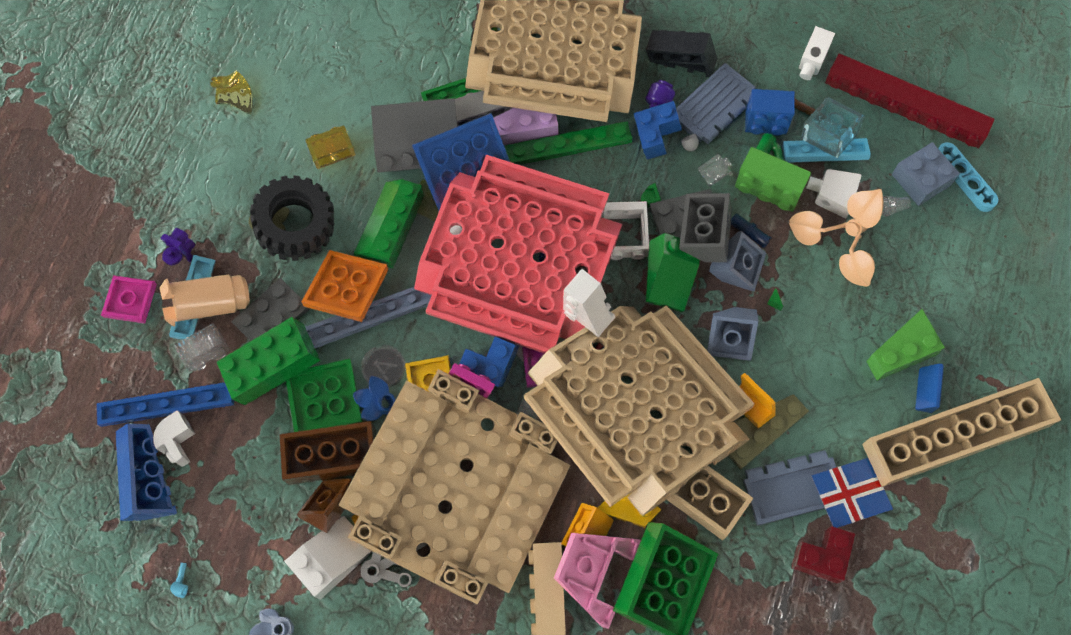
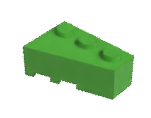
M921 309L877 349L866 362L878 381L937 356L945 347L923 309Z

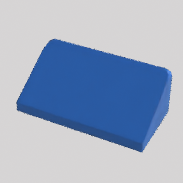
M943 364L925 366L919 369L915 406L917 411L933 413L940 407Z

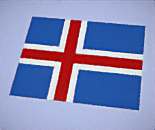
M869 458L811 475L833 527L838 528L893 509Z

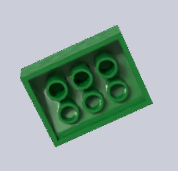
M648 522L613 611L663 635H688L718 553L663 523Z

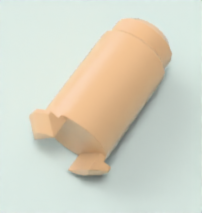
M228 274L172 283L165 279L160 286L162 300L172 298L173 307L162 308L165 321L172 326H175V322L235 313L237 310L246 309L250 303L246 279L241 275L230 276Z

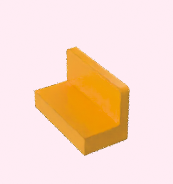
M746 373L742 374L739 387L754 403L753 408L744 415L757 428H760L775 416V401Z
M581 503L561 542L562 546L566 548L571 533L606 536L613 523V519L599 508Z

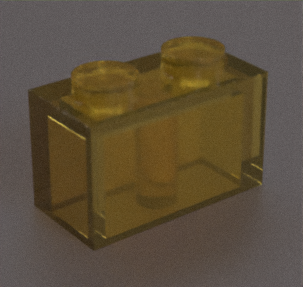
M344 125L333 127L329 131L314 134L310 138L305 139L317 169L356 155Z

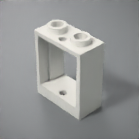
M647 201L607 202L603 218L608 220L640 218L642 246H615L611 259L620 260L632 257V259L639 260L648 257Z

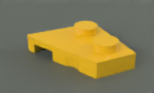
M630 494L611 507L606 501L598 507L607 515L625 522H631L643 528L661 511L657 506L642 516L628 499Z

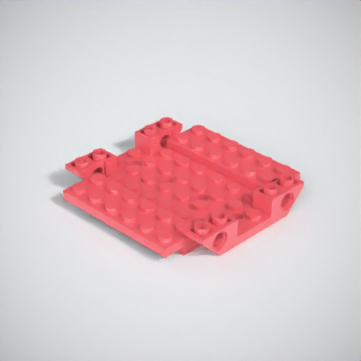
M486 155L481 170H478L476 177L459 172L449 185L419 261L414 289L432 295L426 309V314L544 354L557 345L559 337L567 339L582 330L585 326L577 320H570L564 314V289L577 275L575 269L579 266L586 267L588 274L601 283L622 228L621 223L602 218L609 193ZM455 225L462 227V231L458 235L450 233V229ZM501 239L504 244L501 248H494L491 245L492 241ZM541 252L545 254L546 258L542 262H536L533 259L534 254Z

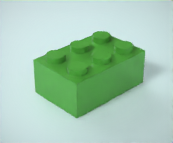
M751 147L740 168L735 187L743 193L757 196L764 202H771L782 210L793 212L811 172Z

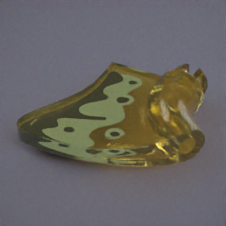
M237 70L228 76L211 78L213 82H210V85L216 88V104L232 105L246 114L252 112L253 97L250 85Z

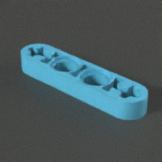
M949 142L942 143L938 149L942 154L943 151L950 153V155H944L948 161H953L951 163L953 166L961 165L965 169V172L960 173L955 182L980 211H991L998 203L996 193L954 144ZM968 181L976 182L978 189L970 188ZM989 199L990 203H984L983 200Z

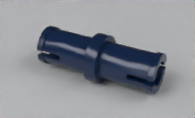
M738 213L731 218V225L742 231L762 248H765L772 239L771 236L758 229L757 224L754 222L750 223Z

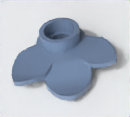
M264 609L259 612L261 623L256 624L251 629L249 635H292L294 625L289 618L280 617L276 610ZM280 625H281L282 628H283V631H282L281 634H280V632H279V627H280Z

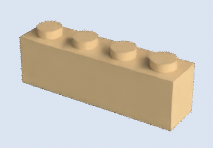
M561 542L534 543L533 550H529V565L534 564V574H529L530 589H535V599H530L531 614L535 613L536 623L531 624V635H566L564 588L554 579L562 559Z

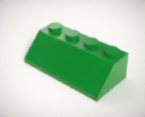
M404 179L385 183L354 251V256L387 264L388 268H394L425 197L422 185Z

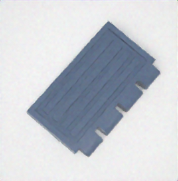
M724 63L676 108L681 127L690 135L696 134L699 142L703 140L709 144L719 135V132H722L733 122V119H736L746 109L751 91L756 87Z
M823 450L809 454L810 463H808L805 455L788 459L787 469L784 461L765 465L766 474H764L761 466L745 470L747 479L743 480L746 493L753 497L750 506L756 525L759 526L825 509L811 475L836 468L833 457L828 458L826 451Z

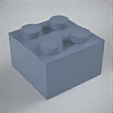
M933 142L899 162L892 173V176L918 206L950 187L960 175Z

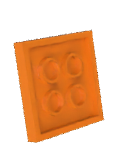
M329 250L301 302L307 308L362 322L389 270L387 264Z

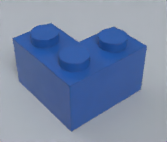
M674 101L634 113L646 159L667 154L662 136L682 130Z
M494 337L487 356L471 349H465L459 364L466 365L471 369V372L478 376L480 374L487 376L495 386L503 387L520 346Z

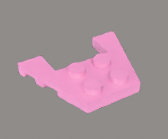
M571 533L554 579L603 628L609 629L615 612L613 611V606L598 600L597 595L613 553L633 561L641 540Z

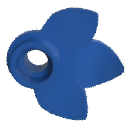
M376 376L370 377L369 389H360L353 393L355 402L364 408L361 418L368 421L377 420L381 415H388L396 401L394 395L389 393L388 384ZM383 400L388 402V408L382 406Z

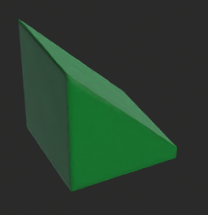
M775 288L767 305L781 311L784 306Z

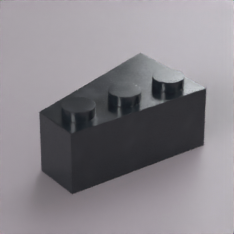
M652 30L646 47L650 62L674 69L675 66L688 68L687 72L693 73L694 70L706 73L705 77L708 78L713 74L718 59L711 34L705 32Z

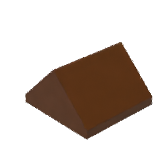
M352 479L323 480L296 515L307 523L328 533L345 510L339 506V503Z

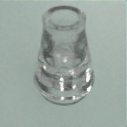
M883 196L882 215L888 217L902 210L909 209L911 206L909 197Z

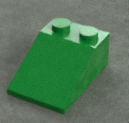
M663 233L649 241L646 302L662 307L667 305L669 309L683 312L700 260L680 250L681 238Z

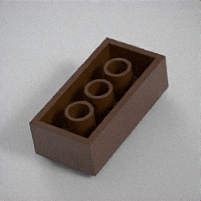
M369 421L279 434L282 480L288 485L354 476L376 437L375 426Z

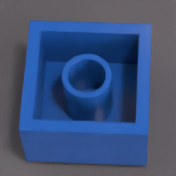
M752 89L745 110V132L752 134L769 133L775 136L786 135L794 116L795 91Z

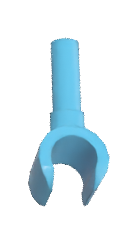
M186 563L180 564L178 577L170 588L172 594L180 598H184L188 591V586L182 584Z

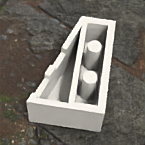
M581 269L564 289V314L570 320L580 322L597 337L603 333L615 318L614 313L609 311L611 308L610 304H605L604 302L607 297L601 283Z

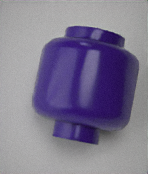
M663 80L652 83L645 97L649 108L672 102L675 96V91L672 89L673 85Z

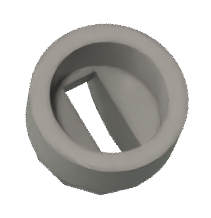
M692 134L683 138L681 143L684 149L690 152L697 149L699 140L696 134Z

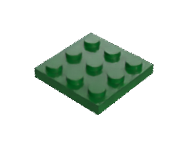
M351 359L307 368L286 381L294 432L363 422L361 408L353 398V393L357 391Z

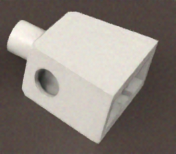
M815 26L799 65V69H801L799 76L802 79L811 80L813 74L818 75L835 33Z
M828 169L822 180L810 177L806 189L818 192L815 200L816 205L843 218H847L849 214L847 209L848 200L857 192L862 175Z

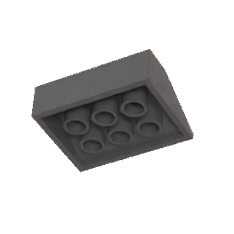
M455 98L371 106L377 173L421 169L412 145L458 127Z

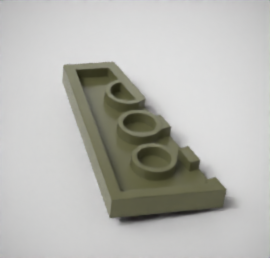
M792 394L775 403V416L760 428H757L747 417L736 421L735 423L750 440L728 456L740 470L743 469L804 417L809 410Z

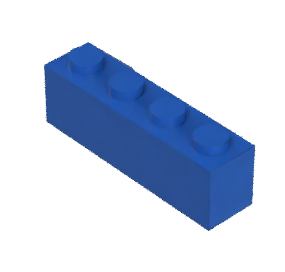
M127 423L116 431L120 521H143L177 514L175 505L172 506L170 488L166 486L163 477V466L159 464L156 455L158 450L154 446L150 424Z

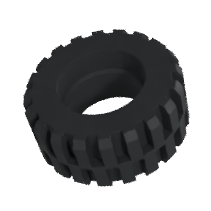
M294 175L293 178L281 176V180L276 181V179L269 181V186L263 185L259 189L260 194H255L253 198L254 204L250 207L252 228L256 240L259 241V245L263 249L267 248L270 255L275 256L279 254V259L287 260V257H291L292 261H299L298 257L304 256V259L311 258V253L318 254L322 251V245L324 247L330 242L329 237H332L334 232V207L330 201L329 194L326 191L323 192V187L320 184L316 183L313 185V180L307 177L305 180H302L297 175ZM290 205L302 206L308 209L314 216L313 221L306 228L293 232L278 228L273 224L272 219L280 209Z

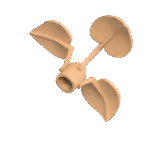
M882 189L860 191L853 194L847 203L848 212L853 219L843 224L821 228L823 219L818 213L813 211H802L791 217L789 225L796 239L804 245L818 243L821 240V232L845 228L849 235L855 236L849 249L850 254H844L840 257V271L847 280L856 285L867 287L871 284V279L875 272L874 260L866 251L858 250L854 252V249L862 237L861 233L875 226L881 219L883 212Z

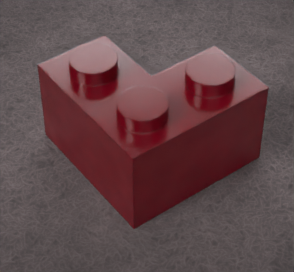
M831 526L825 530L821 547L801 542L796 546L791 568L837 584L844 581L855 533Z

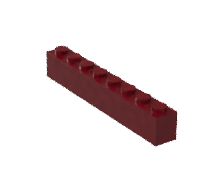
M840 53L836 57L825 81L832 88L840 89L851 96L859 97L872 105L880 106L891 113L901 115L910 121L926 126L928 129L936 130L949 138H955L968 146L978 149L986 140L995 118Z

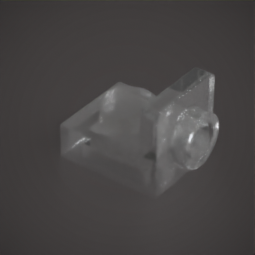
M719 154L697 168L710 187L726 175L730 177L734 175L731 170L733 165L727 157L723 158Z

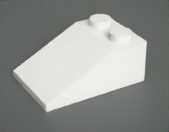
M345 516L338 519L328 533L321 531L284 561L312 595L320 600L372 553L369 549L348 538L354 526Z

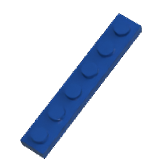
M224 382L97 403V425L104 427L165 417L177 410L183 414L234 405V400L231 399Z

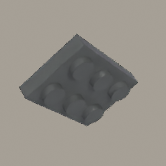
M707 189L691 194H712V191ZM686 195L650 204L649 208L659 236L667 233L681 238Z
M280 278L231 322L252 341L290 317L299 320L310 308L304 307L301 302L302 299Z

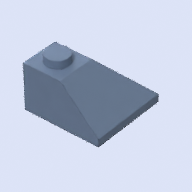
M742 231L737 232L729 240L727 262H712L709 272L722 282L755 291L766 252Z
M733 307L713 313L707 351L711 356L751 361L758 326L757 310Z

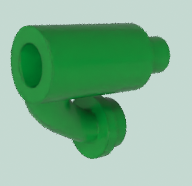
M769 133L763 134L756 149L770 154L772 150L775 157L784 160L782 149L779 143L776 142V138Z

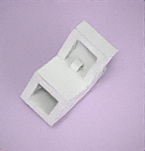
M177 410L163 419L156 427L153 436L154 446L157 450L166 454L172 464L177 463L183 467L190 460L180 443L193 436L195 432L186 417Z

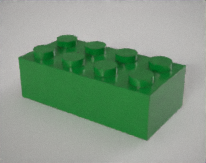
M290 317L217 361V365L231 399L247 405L320 361V358L305 325L294 317Z

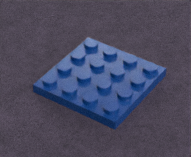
M492 113L412 145L438 211L441 208L450 183L459 172L476 177L478 170H481L486 155L510 162Z

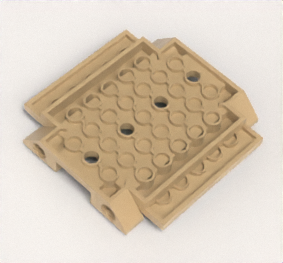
M480 0L469 54L465 88L484 91L483 103L607 122L609 111L629 113L635 80L642 17L641 15L622 13L624 0ZM497 27L501 30L496 32L491 30V28ZM532 34H539L541 37L535 38ZM573 40H579V41H581L582 43H581V44H574L572 41H573ZM618 46V47H620L622 50L617 51V50H614L612 47Z
M667 305L657 312H649L643 317L634 307L619 306L611 311L614 313L615 318L599 337L585 327L552 347L528 372L529 376L537 384V387L524 395L526 402L606 503L611 507L630 494L628 499L642 516L678 492L684 482L709 464L713 463L716 465L750 440L733 421L752 409L754 406L753 401ZM596 342L601 343L604 349L597 350L592 344ZM629 376L633 382L626 384L622 382L621 377ZM657 410L662 414V418L655 419L651 416L650 412ZM680 447H690L692 450V454H683L681 452Z
M438 369L427 389L428 391L406 380L339 506L359 516L348 536L349 539L430 582L478 604L488 583L506 593L510 592L570 465L550 455L557 443V439L545 424L522 412L516 414L479 395L478 389ZM484 419H489L493 422L494 427L491 431L482 429L481 422ZM462 460H470L473 464V469L469 472L462 471L460 468ZM442 501L450 502L452 506L451 512L448 514L441 513L438 509L439 503ZM421 543H426L430 547V553L426 557H421L416 552L417 546Z

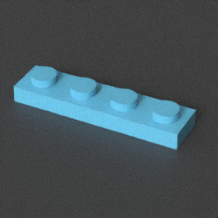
M867 138L783 141L782 145L784 160L788 163L869 160L871 155Z
M194 255L186 280L212 277L216 263L215 260ZM199 318L175 322V326H171L169 336L192 342Z

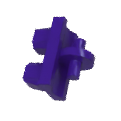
M175 228L170 236L163 234L160 238L168 247L162 254V259L167 265L178 264L182 256L189 262H192L193 255L190 252L196 244L188 238L189 235L179 228Z

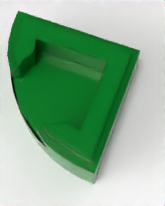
M656 183L649 185L641 196L640 202L647 201V208L650 207L651 203L661 201Z

